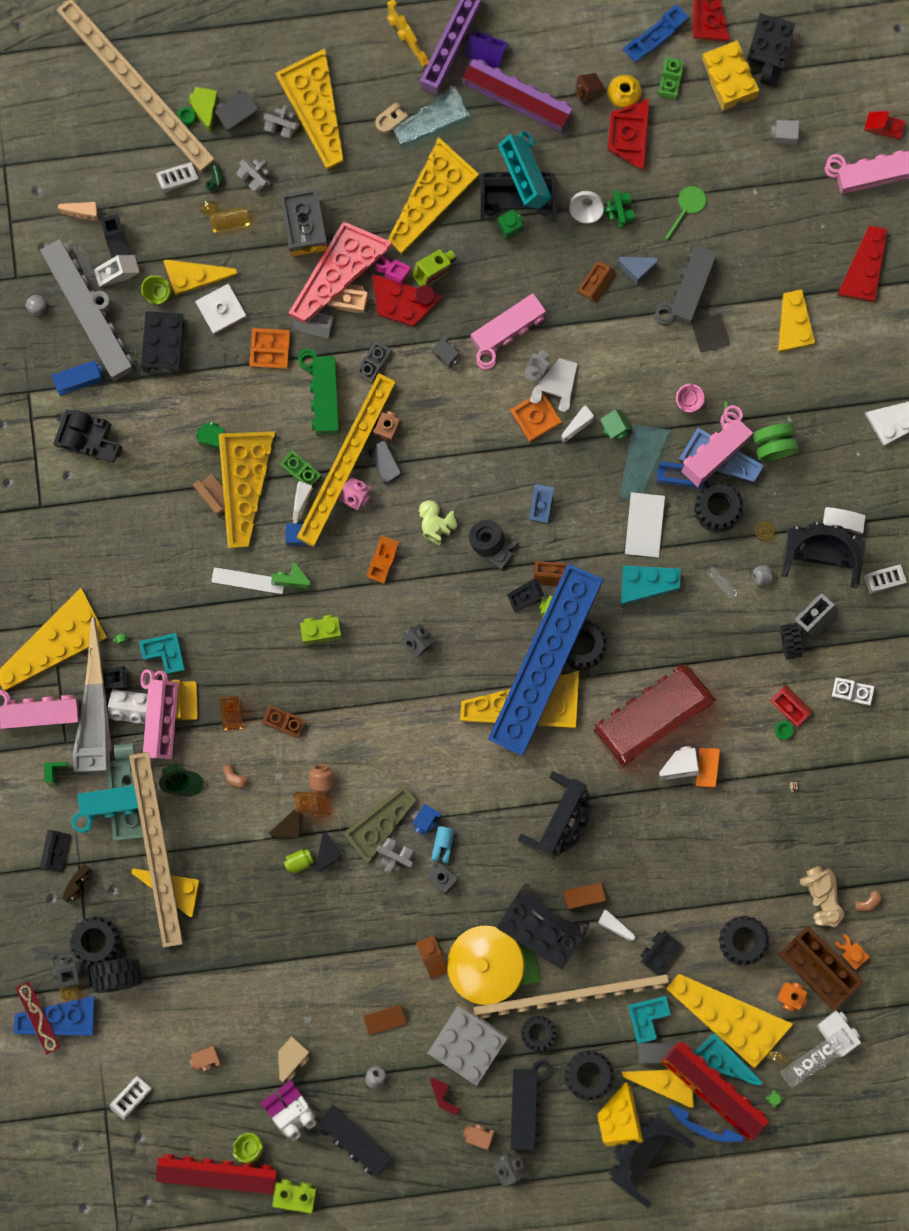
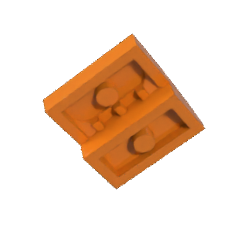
M252 328L250 366L288 368L290 330Z

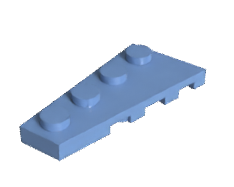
M697 428L678 461L684 462L690 455L693 457L697 454L696 450L702 444L707 445L712 435ZM737 451L715 472L754 483L764 465Z

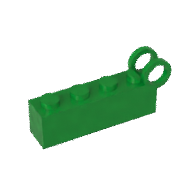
M303 349L298 354L299 366L302 370L309 372V375H313V382H310V393H314V400H311V412L315 411V419H311L312 430H316L317 436L339 434L335 356L317 357L312 349ZM306 356H311L314 360L310 364H304L302 359Z

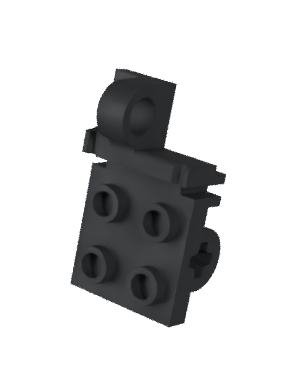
M761 13L747 60L765 64L760 83L778 87L785 63L780 60L785 61L796 23Z
M65 410L53 443L56 447L87 456L91 455L94 459H102L115 463L116 457H120L123 449L120 444L107 440L112 426L109 421L99 417H92L79 410Z

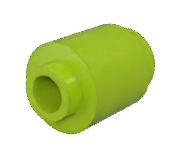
M302 849L285 856L286 861H284L287 872L292 871V874L310 867L309 865L313 864L308 849L304 851Z

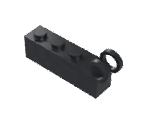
M546 1060L535 1062L532 1069H513L510 1149L534 1150L535 1146H538L539 1134H535V1126H539V1114H536V1106H540V1094H536L537 1086H541V1080L549 1078L552 1074V1066ZM540 1063L546 1064L549 1069L548 1074L544 1077L538 1076L535 1071L536 1066Z
M334 1105L331 1106L322 1118H314L321 1125L318 1133L313 1134L304 1126L306 1134L311 1137L319 1136L322 1133L325 1136L330 1134L335 1138L333 1143L341 1150L345 1147L350 1152L348 1156L353 1161L363 1163L365 1165L363 1169L370 1176L373 1174L377 1176L393 1158Z

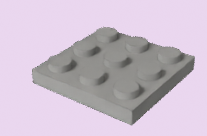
M458 1004L428 1051V1054L477 1086L508 1036Z

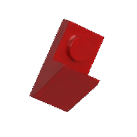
M889 111L869 112L864 130L900 140L905 120L888 116Z

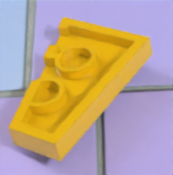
M802 290L783 294L778 353L815 344Z

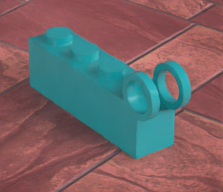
M522 131L519 136L509 134L498 144V147L524 206L540 209L552 197L530 150L535 145V141L526 131ZM524 136L528 138L530 143L524 139Z
M155 783L156 794H157L158 805H159L157 784ZM135 786L77 794L79 812L73 815L71 825L79 833H87L92 829L93 821L97 820L98 816L105 815V818L117 817L118 813H124V815L136 814V811L139 809ZM80 817H86L88 820L86 827L78 828L77 820Z

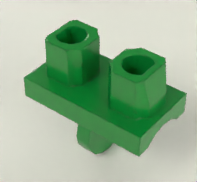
M615 190L612 196L614 206L612 201H607V208H604L603 215H609L610 220H615L614 214H616L619 228H624L626 223L635 220L633 209L623 211L622 207L631 204L630 193H619V190Z

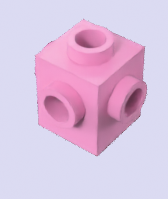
M351 476L344 484L338 500L358 510L369 501L370 495L368 493L371 487Z

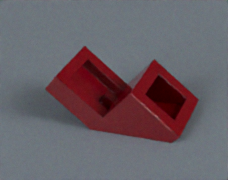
M431 1077L430 1083L438 1106L457 1116L460 1108L443 1101L449 1085Z

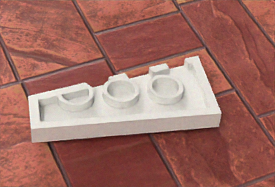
M909 402L865 413L883 446L909 433Z

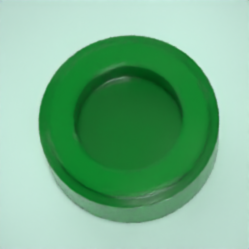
M182 107L177 112V117L185 126H191L196 121V114L191 107Z
M780 721L774 728V734L780 740H788L794 733V727L788 721Z

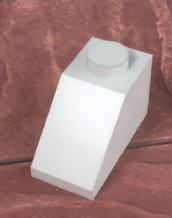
M117 255L94 269L99 287L128 280L139 273L135 255Z
M686 746L675 751L659 772L661 781L700 775L696 749Z

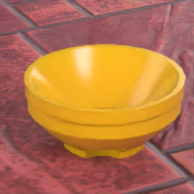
M630 75L617 76L608 87V98L613 105L624 109L626 106L635 105L639 102L642 92L641 86L637 79ZM628 84L631 90L628 93H623L620 90V86Z

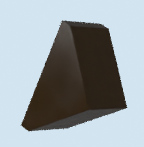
M296 807L269 832L271 837L300 838L301 810Z

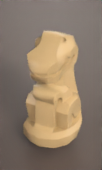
M821 866L807 870V876L800 879L801 886L808 887L809 893L813 897V906L820 905L822 907L821 911L814 913V923L817 926H837L844 918V911L837 901V882L834 872L831 868L822 870Z

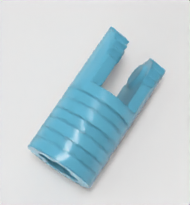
M438 826L431 861L436 862L438 860L442 847L444 848L442 862L448 864L455 833L454 829Z

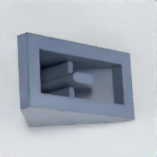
M619 257L618 266L638 284L656 267L657 258Z

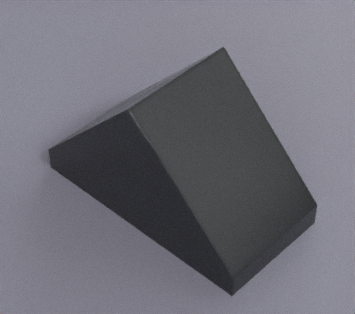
M125 666L102 670L105 690L129 689L128 669Z
M327 832L322 833L316 872L323 871L343 857Z

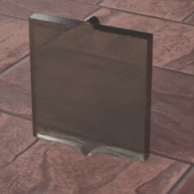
M722 314L709 317L706 315L702 319L691 321L700 353L710 350L716 351L717 348L730 345Z

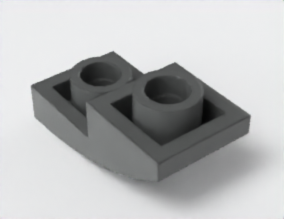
M375 340L355 373L373 382L392 350Z
M639 1043L638 1064H662L660 1061L674 1044Z

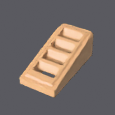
M96 202L58 205L61 214L99 221Z

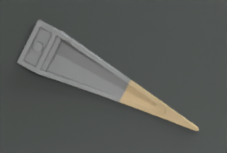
M95 617L91 618L85 688L73 749L74 772L110 770V751H112Z

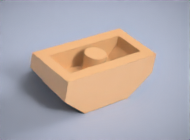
M350 284L327 305L342 311L365 312L368 293L364 291L363 286Z

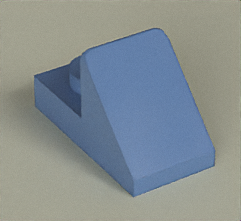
M535 484L529 520L548 523L554 487Z

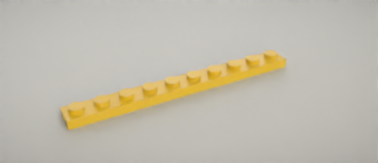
M378 373L296 539L314 547L395 381Z

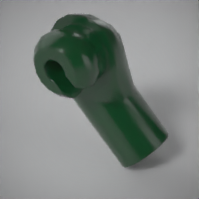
M218 164L211 166L213 177L205 184L206 188L212 192L216 191L223 183L221 168Z

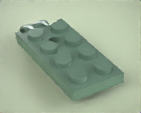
M134 743L114 745L115 761L110 760V770H107L109 789L134 785L129 755L135 754ZM126 778H131L132 782L130 785L125 784ZM139 810L133 815L118 813L117 817L111 818L113 841L144 838Z

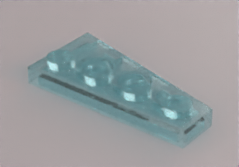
M455 86L449 88V91L444 95L441 94L435 98L436 100L430 105H425L416 115H411L393 128L401 147L469 119V114Z
M638 424L632 425L620 493L621 499L630 500L631 492H643L670 430Z

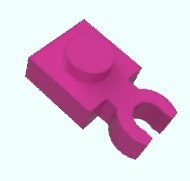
M383 256L381 257V263L384 265L376 264L378 272H385L386 278L401 285L411 272L410 266L397 260L390 263L388 258Z

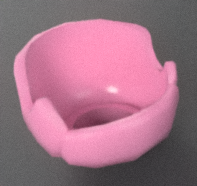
M683 385L676 393V403L685 412L692 413L700 410L704 404V392L697 385Z

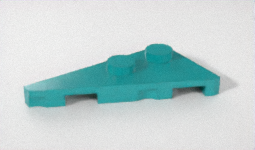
M715 1032L693 1052L696 1056L702 1057L707 1062L706 1065L709 1068L715 1069L720 1073L737 1077L759 1086L763 1083Z

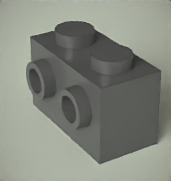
M239 90L231 96L233 99L226 103L224 100L216 105L217 110L214 113L226 131L258 111L257 106L246 90L244 92Z
M821 593L794 620L799 629L809 638L813 639L839 612L835 604Z

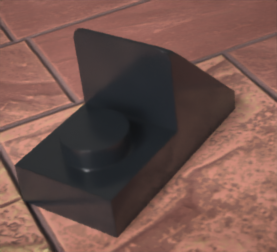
M533 579L508 593L507 596L514 612L540 602L541 598L544 597V593L538 579Z

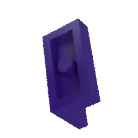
M474 30L469 38L464 56L477 61L482 60L490 67L499 68L509 43Z

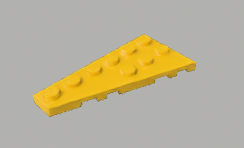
M439 137L388 238V241L392 242L393 247L401 255L479 177V174Z
M579 670L560 675L537 726L576 729ZM510 689L461 701L460 721L495 723Z

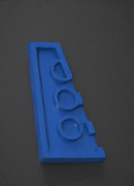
M95 996L42 1008L54 1035L93 1036ZM26 1011L15 1014L14 1034H36Z

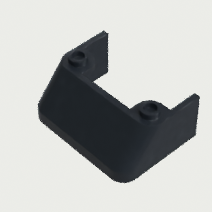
M484 172L480 175L481 221H484V215L494 216L495 213L499 212V208H533L524 206L510 172ZM541 172L552 198L540 209L536 208V210L543 216L552 214V221H556L557 192L555 174L552 172Z

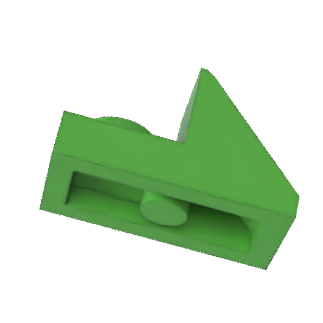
M294 561L291 576L286 572L272 574V585L310 589V581Z

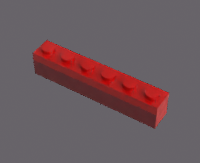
M684 1042L674 1044L660 1061L748 1141L755 1139L769 1122L765 1118L766 1115L760 1109H755L747 1097L738 1094L736 1088L731 1083H726L718 1071L709 1068L706 1065L707 1062L702 1057L696 1056L688 1044Z
M163 1154V1157H158L155 1182L275 1194L278 1170H274L273 1165L262 1164L261 1168H255L254 1163L242 1162V1166L234 1165V1161L222 1160V1164L214 1163L215 1159L203 1158L202 1162L195 1161V1157L183 1156V1160L175 1159V1155Z

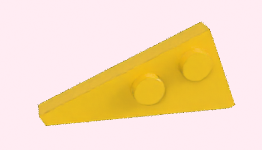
M395 0L389 1L387 3V19L390 25L397 28V34L401 41H406L424 68L429 63L424 51H421L417 45V39L402 14L397 15V3Z
M164 260L175 296L238 275L235 268Z
M132 868L131 873L152 888L150 871ZM171 875L176 907L189 917H193L200 880Z
M670 1070L622 1072L624 1078L689 1108H693L692 1090Z

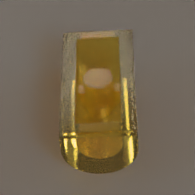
M246 206L209 213L213 232L250 225Z

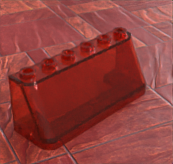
M679 665L673 670V675L670 677L665 675L657 681V686L654 688L649 686L641 692L643 694L638 699L633 697L626 702L627 706L624 709L617 708L610 714L611 718L606 721L603 718L594 725L596 728L593 730V733L619 769L693 716L700 714L715 703L716 699L688 665Z

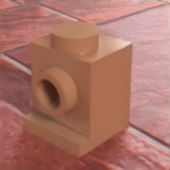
M387 411L386 414L382 412L374 429V437L392 443L400 424V419L397 418L398 415ZM390 422L391 425L389 427H385L384 423Z
M215 1046L191 1054L192 1059L189 1060L193 1071L201 1069L202 1072L213 1068L212 1064L214 1063L216 1066L221 1065Z
M475 1124L473 1128L467 1125L463 1137H466L465 1142L488 1150L494 1131L490 1130L487 1133L485 1132V1127Z

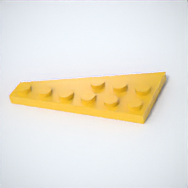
M323 49L275 74L326 170L342 163L343 156L326 52Z
M275 431L219 434L228 548L249 546L254 525L253 520L258 508L257 503L261 495L267 469L266 465L271 452Z
M82 588L0 668V685L3 690L7 691L89 649L92 617L96 618L99 643L107 639Z
M678 974L666 988L667 991L753 1068L760 1063L793 1025L681 974Z

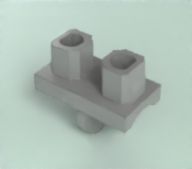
M284 105L282 110L275 108L274 113L279 114L280 117L265 113L263 119L266 120L264 127L266 131L275 133L277 124L283 125L281 135L291 138L295 129L299 128L298 123L285 119L286 117L293 118V113L288 112L287 105Z
M255 159L252 163L248 160H241L239 163L241 167L236 174L244 181L252 175L255 179L249 184V187L254 192H259L264 187H269L272 184L261 173L263 172L265 175L269 173V170L266 169L268 165L266 160L259 162Z
M541 350L538 355L533 353L524 372L525 378L530 382H540L547 371L551 355L544 350Z
M387 838L383 845L378 846L376 850L390 858L387 860L383 857L381 863L386 865L384 871L387 873L392 869L398 871L400 866L395 864V862L405 867H411L413 862L410 860L414 851L403 846L399 855L394 853L393 851L398 843L390 838Z

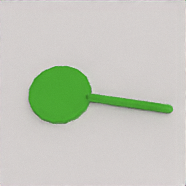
M689 186L680 192L678 203L683 211L667 234L666 240H669L686 212L697 213L704 208L706 196L700 188Z

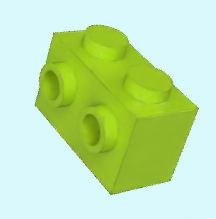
M334 615L323 616V619L320 620L307 618L304 619V622L300 623L304 645L342 639L339 619L334 617Z
M281 1179V1183H276L272 1207L313 1213L316 1189L312 1188L313 1184L301 1182V1186L293 1185L291 1180Z

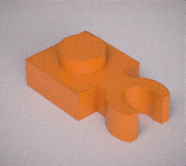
M844 934L842 937L846 941L845 944L840 945L836 941L835 946L845 951L841 956L853 970H856L869 956L857 942L851 945L850 938Z

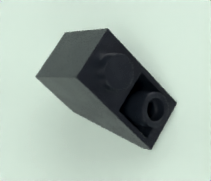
M115 214L101 218L100 222L111 258L117 255H130L119 215Z

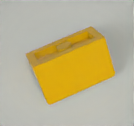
M172 680L178 682L175 721L197 720V683L195 681L181 682L180 680Z

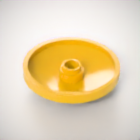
M474 927L461 934L452 945L447 962L448 975L455 990L466 1000L481 1005L500 1003L512 996L523 980L525 972L524 954L515 939L496 927Z

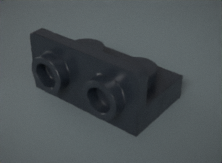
M665 930L662 933L658 931L652 939L654 942L650 949L646 947L640 955L642 957L640 962L657 976L662 973L682 947V944Z

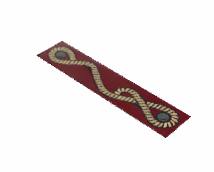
M27 981L15 987L46 1055L60 1049V1045L30 982Z

